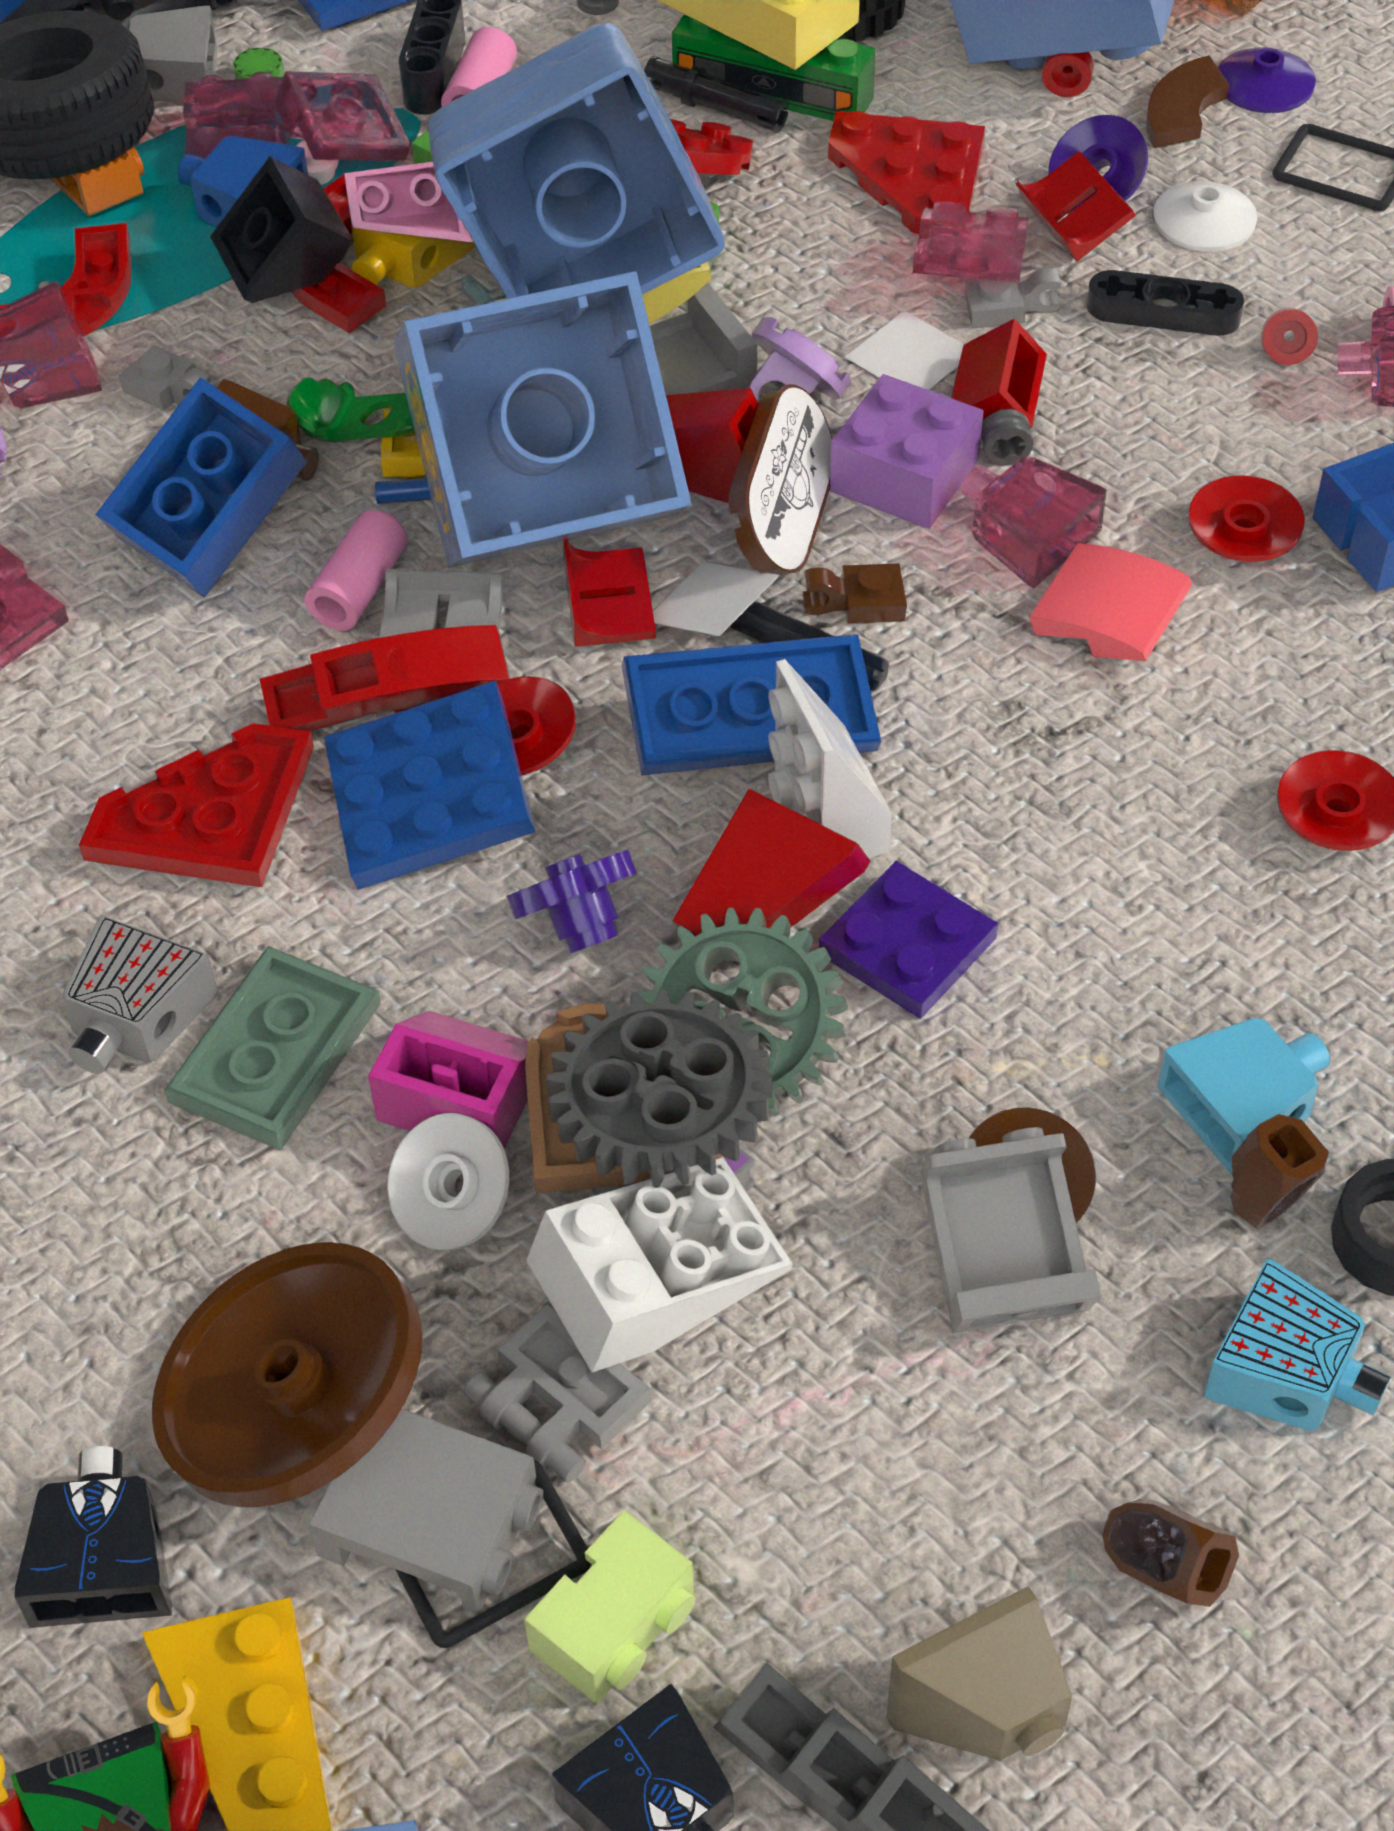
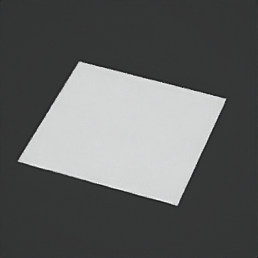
M904 310L844 358L878 378L885 374L930 390L958 367L964 344Z
M703 561L653 611L654 623L720 636L780 575L760 573L755 570Z

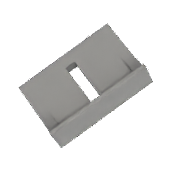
M385 569V602L379 638L435 629L439 602L449 603L445 628L496 625L499 630L504 599L501 573Z

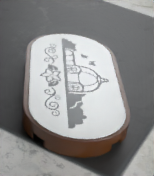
M794 384L785 385L762 396L729 491V510L731 514L738 512L741 527L734 529L743 555L760 573H771L780 576L796 573L805 566L831 487L830 458L831 441L833 439L829 425L814 398L805 389Z

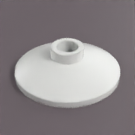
M1192 181L1175 185L1158 197L1153 209V222L1158 232L1176 246L1196 252H1222L1242 245L1252 236L1256 228L1257 212L1250 199L1235 188L1210 181Z
M457 1113L435 1115L416 1125L399 1144L393 1156L388 1175L389 1204L399 1227L416 1243L436 1250L460 1249L473 1244L483 1237L499 1218L509 1189L508 1160L498 1137L481 1121ZM463 1173V1186L460 1193L457 1194L455 1189L456 1180Z

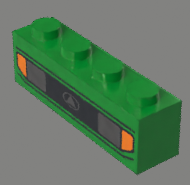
M685 14L672 31V63L690 69L695 65L706 69L707 74L715 78L758 91L771 97L787 100L789 102L787 110L834 121L836 111L866 112L874 98L876 50L874 47L857 44L848 39H836L794 70Z

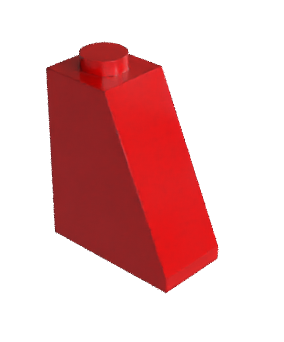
M743 388L666 395L688 491L729 503V491L758 407V402L752 389Z
M749 788L672 921L678 927L686 928L696 937L702 933L701 915L707 914L716 928L725 925V916L728 908H734L741 924H748L754 909L759 908L765 916L767 928L770 929L781 915L786 916L791 927H793L863 874L871 861L855 841Z

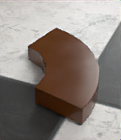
M1210 55L1191 60L1176 67L1166 74L1155 86L1149 99L1146 120L1147 134L1153 148L1199 139L1202 130L1200 114L1210 105L1227 99L1229 83Z

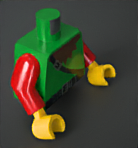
M185 1675L182 1678L187 1704L178 1711L166 1709L161 1704L159 1684L156 1681L147 1696L149 1713L156 1722L12 1774L11 1778L15 1790H6L2 1783L5 1777L6 1766L3 1754L0 1751V1831H197L209 1793L210 1780L199 1726L191 1725L189 1719L198 1701V1688L195 1681ZM157 1722L166 1725L167 1731L162 1734Z

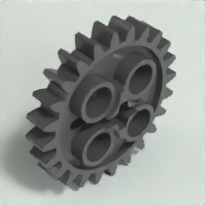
M660 989L656 996L655 1004L646 1005L642 997L637 992L631 994V1008L622 1010L610 1000L605 1002L607 1018L603 1021L589 1014H584L582 1016L584 1035L569 1031L564 1033L565 1051L552 1053L554 1073L548 1074L546 1077L551 1121L558 1125L559 1139L562 1144L574 1143L575 1158L578 1162L595 1156L597 1173L602 1177L619 1165L623 1169L624 1184L630 1185L636 1179L640 1171L649 1172L654 1188L660 1187L665 1172L674 1171L681 1183L685 1185L689 1184L690 1180L689 1167L699 1165L706 1173L713 1176L716 1174V1155L721 1154L730 1160L737 1161L740 1159L739 1140L753 1143L757 1141V1122L768 1121L769 1118L768 1099L772 1098V1076L769 1073L768 1051L759 1050V1036L756 1030L743 1032L742 1015L740 1013L731 1014L721 1020L720 1001L714 999L700 1010L695 1008L694 992L688 991L679 1004H670L666 989Z

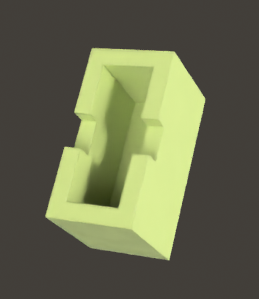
M625 1510L617 1516L585 1552V1559L592 1564V1567L582 1578L575 1583L564 1575L524 1619L529 1650L596 1705L613 1686L617 1690H622L636 1677L646 1660V1648L662 1630L667 1634L674 1632L688 1617L696 1600L694 1596L693 1562Z

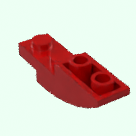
M475 625L409 632L336 647L310 654L312 664L263 677L259 680L270 726L314 731L391 708L395 713L489 682L496 681V683L510 679L497 626Z

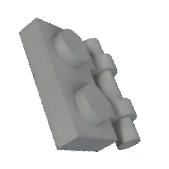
M548 1303L497 1349L499 1363L511 1373L499 1384H496L484 1372H478L470 1378L463 1392L480 1407L478 1414L480 1418L494 1430H501L503 1428L526 1447L524 1454L534 1457L544 1470L551 1468L566 1482L573 1481L581 1473L586 1463V1460L569 1446V1443L580 1432L602 1449L651 1402L650 1388L621 1363L591 1372L555 1309ZM534 1393L557 1411L545 1424L523 1407V1403Z

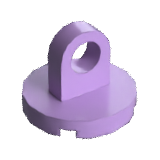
M772 317L762 318L751 334L755 342L769 356L747 387L752 389L758 404L759 391L764 384L769 382L780 384L782 387L794 384L805 389L810 395L816 389L833 399L840 400L850 386L851 379L850 375L846 372H843L841 375H835L840 368L836 364V360L797 330H790L786 327L781 334L774 330L778 324L777 319Z

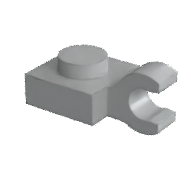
M1039 269L1022 282H1020L1018 271L965 277V295L972 328L999 326L1014 318L1019 323H1025V312L1051 313L1059 310L1060 303L1057 290L1043 292L1048 289H1058L1061 287L1058 269Z
M156 345L151 347L119 374L124 393L161 410L166 409L174 401L180 404L200 377L209 383L211 382L210 375L196 368L194 362Z

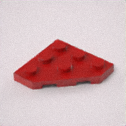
M836 111L828 141V159L839 169L847 166L858 176V185L882 206L890 204L901 213V223L912 233L965 239L984 146L985 126L971 125L961 121L941 122L922 120L911 116L873 115L862 111Z
M252 723L231 733L233 742L204 756L198 749L155 770L156 779L128 793H125L122 787L99 797L79 843L83 861L263 887L314 748L311 731Z

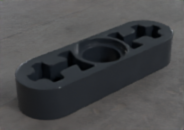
M1105 270L1095 274L1090 279L1087 297L1088 312L1094 318L1104 322L1216 336L1227 335L1238 329L1244 306L1243 294L1237 288L1228 284L1118 270ZM1168 299L1176 302L1177 305L1166 307L1157 305L1152 301Z

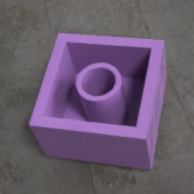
M882 374L831 441L830 492L930 529L979 460L983 410Z

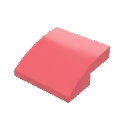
M1077 543L1031 613L1029 619L1035 635L1087 639L1093 657L1146 661L1192 587L1190 576L1157 560L1117 548Z

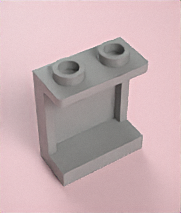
M709 283L688 299L687 313L650 326L666 395L743 389L748 387L750 381L757 373V343Z
M1025 1128L1005 1134L1002 1137L1003 1143L977 1147L974 1139L948 1141L936 1146L935 1154L927 1156L920 1175L953 1334L1089 1311L1101 1298L1096 1270H1086L1062 1164V1154L1067 1148L1064 1134L1044 1136L1042 1128Z
M401 1409L392 1425L375 1446L355 1465L330 1482L308 1525L318 1557L344 1566L350 1553H355L458 1593L462 1599L463 1609L478 1615L488 1595L498 1596L503 1590L513 1564V1553L509 1552L519 1529L529 1531L533 1526L541 1508L544 1492L543 1489L535 1485L536 1470L534 1457Z

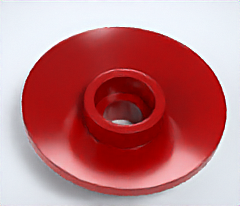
M1245 475L1223 477L1206 484L1193 497L1188 513L1191 531L1203 546L1225 558L1244 562L1271 560L1289 552L1299 542L1305 524L1302 506L1291 492L1270 480Z
M523 676L497 683L503 697L521 775L530 774L551 763L568 746L576 727L574 705L568 693L561 686L545 678Z
M1319 751L1299 758L1282 775L1277 791L1279 811L1287 825L1305 840L1327 849L1355 851L1373 847L1394 833V777L1374 760L1348 751Z

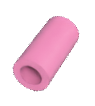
M483 27L473 33L442 96V107L511 71L517 58V47L507 33L494 27Z
M366 510L358 515L304 596L306 608L317 621L339 631H348L355 627L385 581V569H393L408 545L406 532L398 519L387 512Z

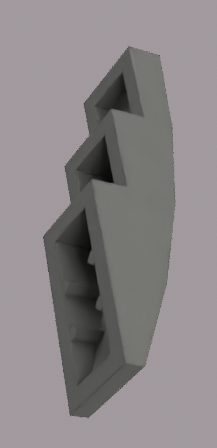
M767 1662L756 1671L713 1726L715 1730L775 1781L839 1831H990L904 1755L893 1760L835 1708L825 1714Z

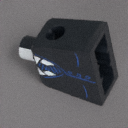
M94 1446L82 1450L78 1455L77 1481L48 1483L38 1491L14 1592V1598L29 1628L172 1616V1601L156 1505L145 1478L139 1476L122 1477L123 1454L118 1449L108 1446Z
M669 1684L552 1773L557 1804L585 1831H719L734 1817L733 1792L730 1784L681 1696L672 1684Z

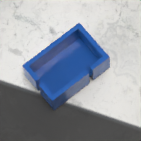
M1394 443L1323 468L1313 513V520L1340 551L1349 548L1347 559L1375 592L1394 586Z

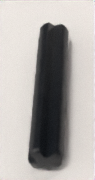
M754 601L730 625L732 629L763 643L834 636L757 601ZM861 648L870 691H877L887 678L889 662L884 657Z

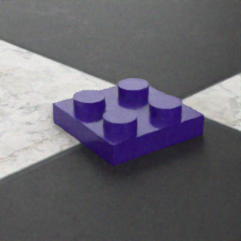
M895 861L819 938V948L825 947L831 958V963L919 1019H922L997 938L998 922L898 861Z

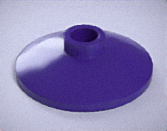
M1267 47L1243 49L1227 56L1218 66V69L1229 83L1227 100L1238 107L1254 112L1280 113L1293 110L1306 103L1311 98L1315 89L1316 78L1312 68L1300 57L1280 49Z
M1116 115L1093 116L1077 123L1061 137L1052 152L1048 175L1080 151L1098 172L1102 168L1110 166L1109 170L1102 176L1126 201L1135 193L1145 176L1148 166L1147 144L1142 133L1129 120Z

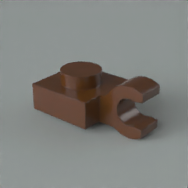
M900 563L842 565L841 577L836 576L833 571L826 568L817 567L805 570L804 576L807 591H803L802 597L806 614L822 615L833 611H845L847 624L905 621L907 602Z

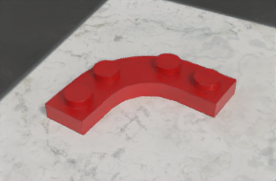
M343 174L323 188L349 234H352L350 208L345 175ZM341 262L336 264L323 282L291 291L294 297L305 307L348 333H351L386 307L384 289L348 269Z
M127 223L75 228V265L72 276L63 286L43 298L22 303L0 305V344L6 357L43 351H63L72 342L98 329L116 313L129 292L132 279L131 240ZM49 329H50V330L54 333V335H55L56 342H57V347H56L54 338H53L51 332L49 331ZM0 347V358H5L4 353Z

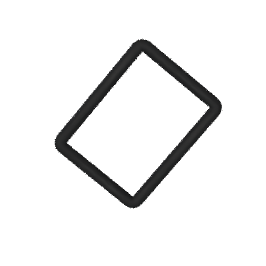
M1307 123L1299 127L1272 172L1273 177L1277 181L1377 211L1386 210L1394 199V178L1382 199L1377 200L1284 172L1307 134L1394 159V148L1314 124Z
M535 1459V1485L543 1489V1499L577 1560L446 1633L417 1578L395 1569L431 1640L436 1646L449 1648L546 1595L564 1575L573 1580L584 1574L591 1567L592 1564L585 1559V1552L588 1549L586 1543L542 1465Z

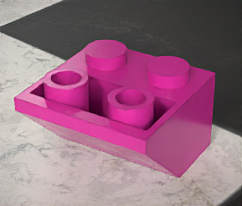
M427 1011L396 1023L368 1075L376 1120L411 1131L416 1125L435 1115L444 1113L462 1114L486 1124L498 1137L503 1148H505L528 1102L525 1061L529 1041L432 1011Z

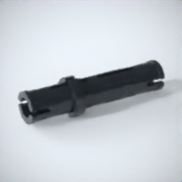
M652 56L645 66L644 72L647 77L651 78L649 80L654 89L680 98L682 104L690 107H695L696 104L706 106L724 114L761 125L775 132H780L786 123L789 113L785 111L789 108L787 100L771 97L758 91L708 75L706 69L695 65L690 69L660 57Z

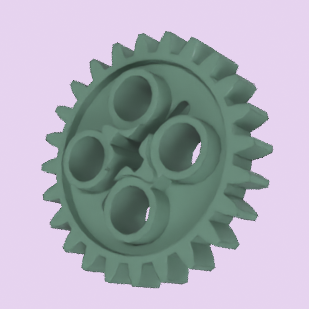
M728 908L725 916V925L716 928L707 914L701 915V934L695 937L686 928L680 926L677 928L683 946L677 951L663 944L657 947L666 964L663 969L644 966L642 972L654 985L653 990L637 991V993L642 997L646 1005L655 1004L659 990L666 989L670 1004H679L688 991L698 989L734 1011L741 1012L747 1004L759 1022L775 1028L792 1031L791 1039L783 1040L772 1035L764 1027L742 1017L743 1032L756 1030L759 1036V1044L768 1045L771 1048L769 1073L772 1076V1098L768 1099V1109L775 1117L779 1115L778 1096L786 1093L792 1100L801 1104L804 1099L798 1083L806 1079L811 1083L821 1086L824 1080L815 1066L817 1061L837 1063L839 1059L836 1051L826 1042L827 1039L843 1038L847 1034L844 1025L831 1018L833 1015L841 1014L848 1010V1004L843 996L829 994L843 984L838 970L821 972L831 961V958L825 947L808 953L813 938L806 928L797 932L789 939L791 925L784 915H781L769 929L766 925L765 916L759 908L754 909L748 924H741L734 908ZM728 960L740 963L739 973L731 982L721 985L710 982L711 973L716 965ZM783 986H793L800 990L798 1000L792 1007L781 1011L768 1007L769 998L776 989ZM694 999L695 1008L701 1010L708 1004V1002ZM720 1007V1015L722 1020L723 1018L727 1017V1014Z

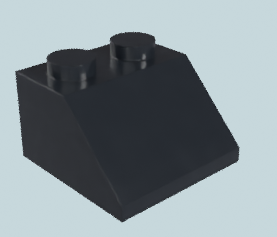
M269 156L210 236L243 299L250 303L323 282L336 264L343 260L347 250L354 242L319 181Z

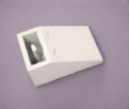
M785 659L776 661V689L769 691V703L775 719V731L769 732L768 735L770 750L775 761V771L768 774L769 787L774 801L855 841L869 859L889 853L892 813L847 729Z
M724 1157L715 1159L716 1174L713 1176L706 1173L699 1165L689 1167V1184L683 1185L675 1172L664 1175L659 1188H654L649 1179L545 1211L526 1262L591 1372L654 1352L790 1271L793 1265Z

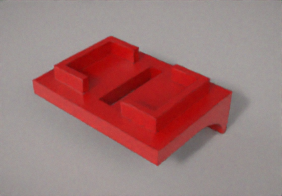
M1080 151L1071 156L1049 175L1035 183L1021 184L1019 181L1015 183L1024 202L1076 262L1136 216L1133 209Z
M567 538L563 539L564 570L574 647L656 639L643 547L608 551H585L572 546Z

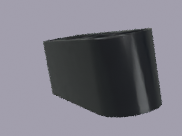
M462 0L417 1L399 56L403 104L408 111L414 114H433L442 108V96L461 59L465 46Z

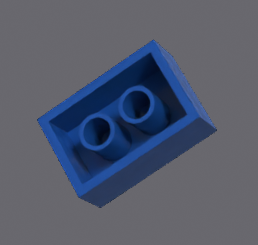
M200 377L95 515L117 538L205 598L307 461L289 436Z

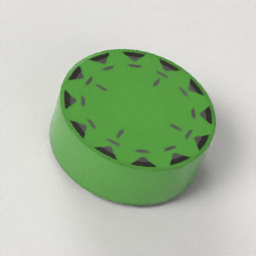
M248 49L234 59L233 67L236 83L244 90L257 93L270 91L280 85L284 79L282 58L278 52L272 49Z

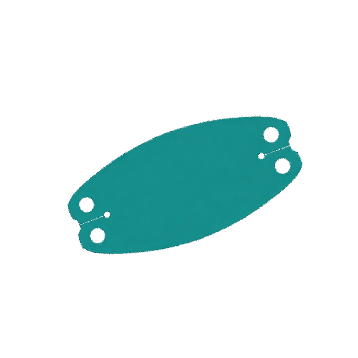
M351 78L310 84L221 110L172 129L134 147L144 166V175L140 176L144 192L142 195L87 217L86 213H83L82 209L78 208L77 204H74L73 200H70L68 195H65L64 191L60 190L0 237V273L6 274L11 278L10 287L0 293V305L22 303L43 298L63 286L72 276L75 265V228L127 223L131 240V285L123 304L98 329L152 313L208 291L231 280L232 277L210 238L217 227L201 220L197 215L192 187L179 182L178 167L184 155L193 154L207 158L217 145L229 136L293 146L306 139H319L333 145L337 150L339 159L334 177L321 185L322 188H325L344 173L392 167L417 138L421 121L414 114L403 108H389L381 102V91L374 84L365 79ZM336 92H350L357 97L356 104L346 110H333L326 105V99ZM377 123H391L398 128L397 136L389 141L377 142L367 136L368 129ZM333 127L341 129V132L336 135H332L328 131ZM48 281L51 282V287L40 289L38 284Z

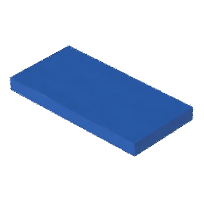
M853 634L624 656L621 667L641 776L775 762L768 740L769 732L775 731V719L770 708L769 691L776 689V661L783 659L794 668L844 724L859 753L878 751L881 738L859 635Z

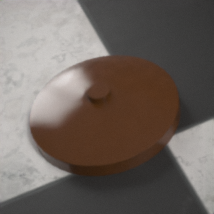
M321 1242L298 1245L268 1255L242 1269L221 1284L199 1305L182 1326L165 1355L156 1380L152 1401L154 1436L165 1461L197 1493L212 1501L235 1507H263L288 1502L307 1495L333 1481L355 1465L383 1437L398 1416L413 1387L422 1353V1325L413 1296L382 1259L360 1247L344 1243Z

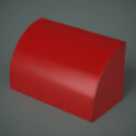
M1014 318L963 345L951 398L982 409L983 421L992 413L1000 410L1012 409L1020 411L1027 417L1031 429L1047 353Z

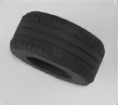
M66 10L24 16L0 24V175L16 179L36 180L78 174L102 166L120 157L134 147L144 136L154 114L153 97L138 40L119 21L107 15L90 11Z

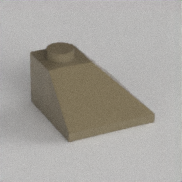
M1027 1586L892 1656L886 1717L894 1730L998 1761L1019 1750H1022L1025 1756L1037 1754L1051 1746L1064 1733L1063 1727L1066 1726L1072 1694L1038 1600L1030 1587Z

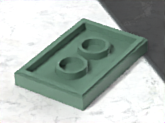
M267 946L164 1089L168 1103L281 1151L381 1004L379 991Z

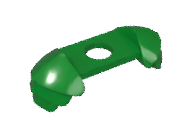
M305 377L300 380L287 397L286 406L296 413L298 427L303 430L306 436L320 441L337 443L343 440L397 436L410 437L416 435L406 393L355 397L354 388L348 382L337 385L326 378L317 382L311 377ZM383 408L391 409L390 413L382 421L372 425L364 424L367 417L373 412Z

